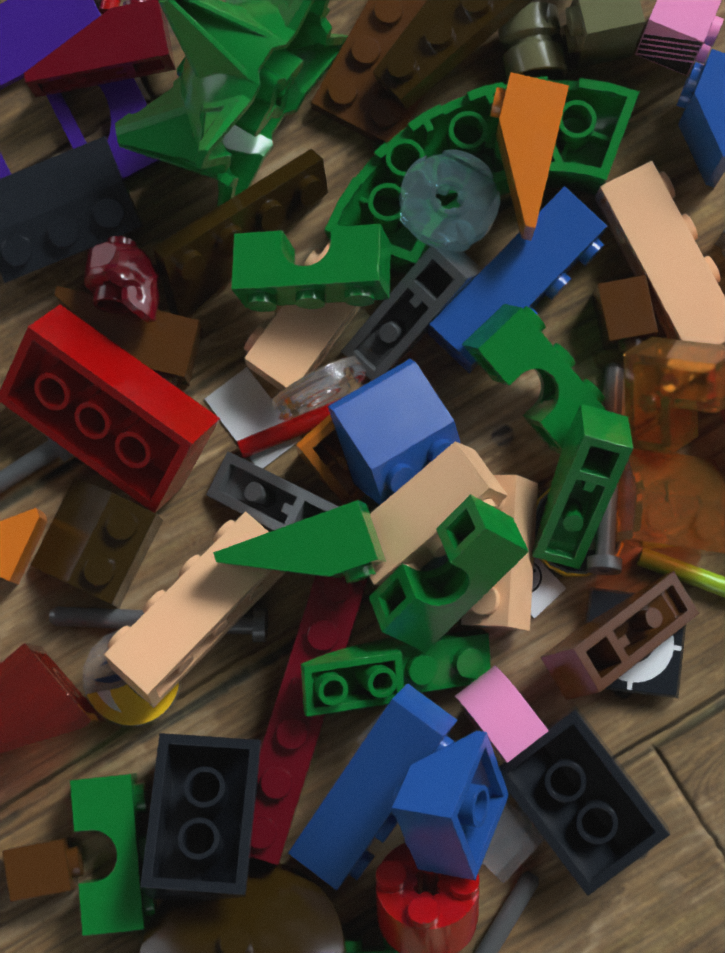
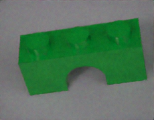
M381 224L331 227V241L327 254L313 265L298 266L295 265V249L283 231L234 234L231 290L245 308L257 312L274 311L277 309V306L297 305L304 309H319L324 307L325 303L345 302L352 306H369L374 303V300H386L390 297L391 243Z
M503 304L462 345L493 381L510 386L524 372L531 369L536 371L541 383L540 394L535 404L522 416L548 447L560 454L580 403L606 410L602 405L606 400L605 396L588 379L582 381L572 369L576 365L574 358L560 344H551L542 333L546 328L544 322L532 309L527 306L522 309L521 307Z
M471 494L436 528L449 560L439 568L429 571H418L402 563L369 596L381 631L424 652H427L446 634L457 621L529 552L513 517Z
M137 773L70 780L74 832L100 831L111 838L117 850L116 865L107 877L87 879L78 884L82 935L144 930L150 922L149 916H153L157 910V899L149 898L140 887L147 834H142L141 814L148 813L146 783H138Z

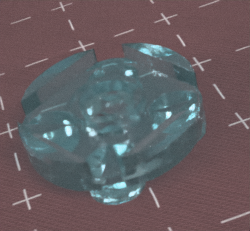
M443 150L442 155H433L429 158L426 155L418 159L406 172L401 185L399 202L402 224L417 239L429 246L444 250L450 249L454 252H463L469 249L473 243L481 240L490 231L499 210L500 195L499 191L497 193V187L492 180V172L479 158L460 150ZM450 190L458 193L457 202L461 206L459 208L445 209L441 206V201L436 198V195L439 193L446 196Z

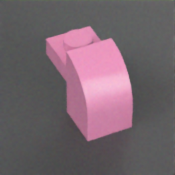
M493 666L454 696L466 711L465 715L474 727L480 731L487 732L492 747L504 762L508 763L549 731L519 691L496 666Z

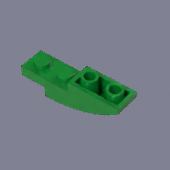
M482 629L444 634L427 652L421 651L394 637L354 645L306 661L301 664L304 714L308 717L389 704L391 699L407 683L419 692L470 685L490 669L489 633Z

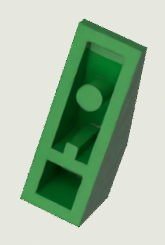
M580 403L560 453L533 546V557L580 569L634 448L628 416Z
M359 500L213 552L218 563L332 578L345 577L347 584L375 575L374 566L386 562L367 504Z

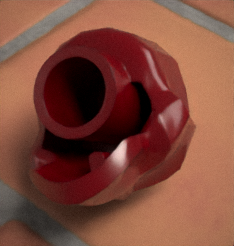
M113 236L108 238L107 242L97 244L91 248L87 256L84 284L94 294L93 306L101 311L112 314H126L132 311L146 323L155 322L159 304L158 283L162 276L159 266L152 264L149 256L143 250L136 247L137 243L127 237Z

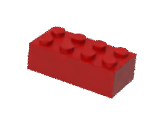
M61 304L27 327L0 388V402L154 513L184 486L220 420L218 416Z

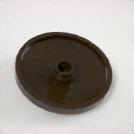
M250 859L246 897L205 902L164 900L147 926L140 953H346V943L334 906L313 880L290 866L281 863L276 865L260 859Z

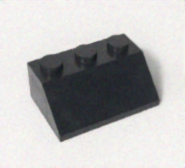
M106 136L0 179V273L4 283L85 251L97 244L107 242V239L110 237L121 236L143 227Z
M575 705L546 727L549 730L546 734L508 763H501L499 768L507 790L586 895L589 896L670 835V831L655 808Z
M159 733L140 886L149 898L205 902L246 897L262 746L261 740Z

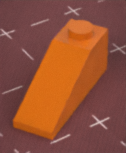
M510 72L507 88H496L490 116L499 118L496 138L521 238L531 241L537 224L569 85Z

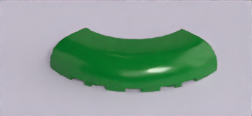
M548 76L534 77L569 85L545 188H563L565 186L570 190L596 195L599 187L606 183L640 91L609 82L579 78V81L548 80ZM504 82L482 86L468 91L466 96L452 100L442 106L439 104L410 121L407 127L395 135L387 144L384 142L374 152V156L358 175L352 178L338 200L324 229L328 239L331 240V227L381 224L391 243L390 269L407 274L428 248L435 244L440 236L459 218L491 199L510 193L496 138L499 118L490 116L496 88L506 89L507 84L504 85Z

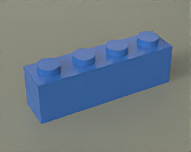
M564 186L539 212L532 240L522 239L519 232L429 324L428 335L470 374L478 363L464 348L462 343L503 304L521 307L522 309L527 306L538 315L533 308L545 296L551 300L555 299L570 283L572 279L567 273L579 261L584 266H587L604 248L605 244L600 239L607 225Z
M407 683L391 699L288 854L336 890L339 889L349 875L358 880L375 857L374 854L368 851L375 839L384 843L398 824L391 809L394 790L398 785H402L411 764L455 742L447 735L457 722V719Z

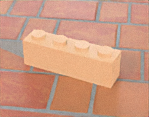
M650 161L601 185L594 200L635 277L646 275L654 313L682 366L685 367L709 355L712 351L725 347V296L718 285L721 277L715 262L710 256L703 257L695 242L698 239V233L693 221L686 213L680 214L672 199L675 198V190L670 178L664 171L658 173L653 161Z
M246 511L236 522L234 520L227 521L213 538L214 544L202 556L197 554L191 557L179 571V579L167 591L160 590L155 593L144 606V614L131 627L127 625L118 630L108 643L107 648L109 650L104 656L111 669L153 708L285 574V571L216 562L213 552L269 532Z

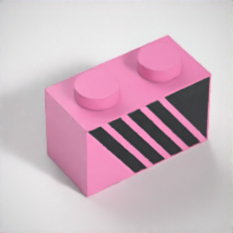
M657 0L635 55L688 76L695 61L704 64L724 21L723 18L716 16L722 0Z

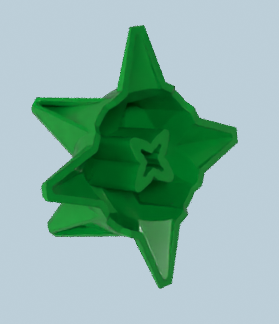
M159 0V4L185 57L177 68L179 78L173 82L171 89L139 112L134 114L128 113L115 123L119 147L218 180L217 207L249 188L264 160L274 148L272 135L283 118L298 111L306 95L333 64L348 37L347 35L331 33L332 26L326 18L331 10L328 8L329 0H225V2L220 0Z

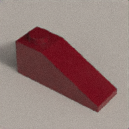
M126 0L123 6L110 8L24 72L25 83L35 97L176 70L167 18L159 4V0Z

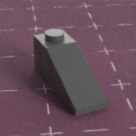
M450 238L432 244L393 289L389 299L381 303L341 352L371 381L390 371L428 333L429 324L483 269Z
M228 451L206 494L242 514L246 511L257 522L272 530L340 507Z

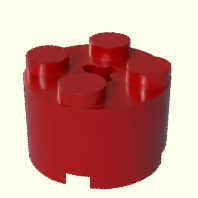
M406 843L390 851L376 870L377 916L380 931L388 944L399 953H458L471 941L479 917V874L476 880L419 870Z

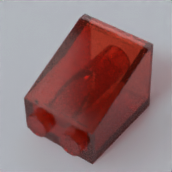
M23 643L0 663V758L98 728L106 721L43 647Z

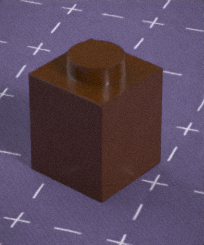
M646 275L597 284L592 298L603 350L617 348L618 354L624 355L646 349V342H651L658 333Z
M71 836L11 847L2 851L10 902L71 891L78 887L77 877L84 876L81 849L79 846L72 847Z

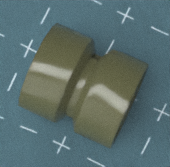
M530 2L498 29L499 41L502 43L503 49L508 50L502 57L506 84H508L510 72L530 77L548 76V80H562L567 76L568 70L564 46L561 43L555 42L560 38L559 32L561 27L558 8L554 4Z

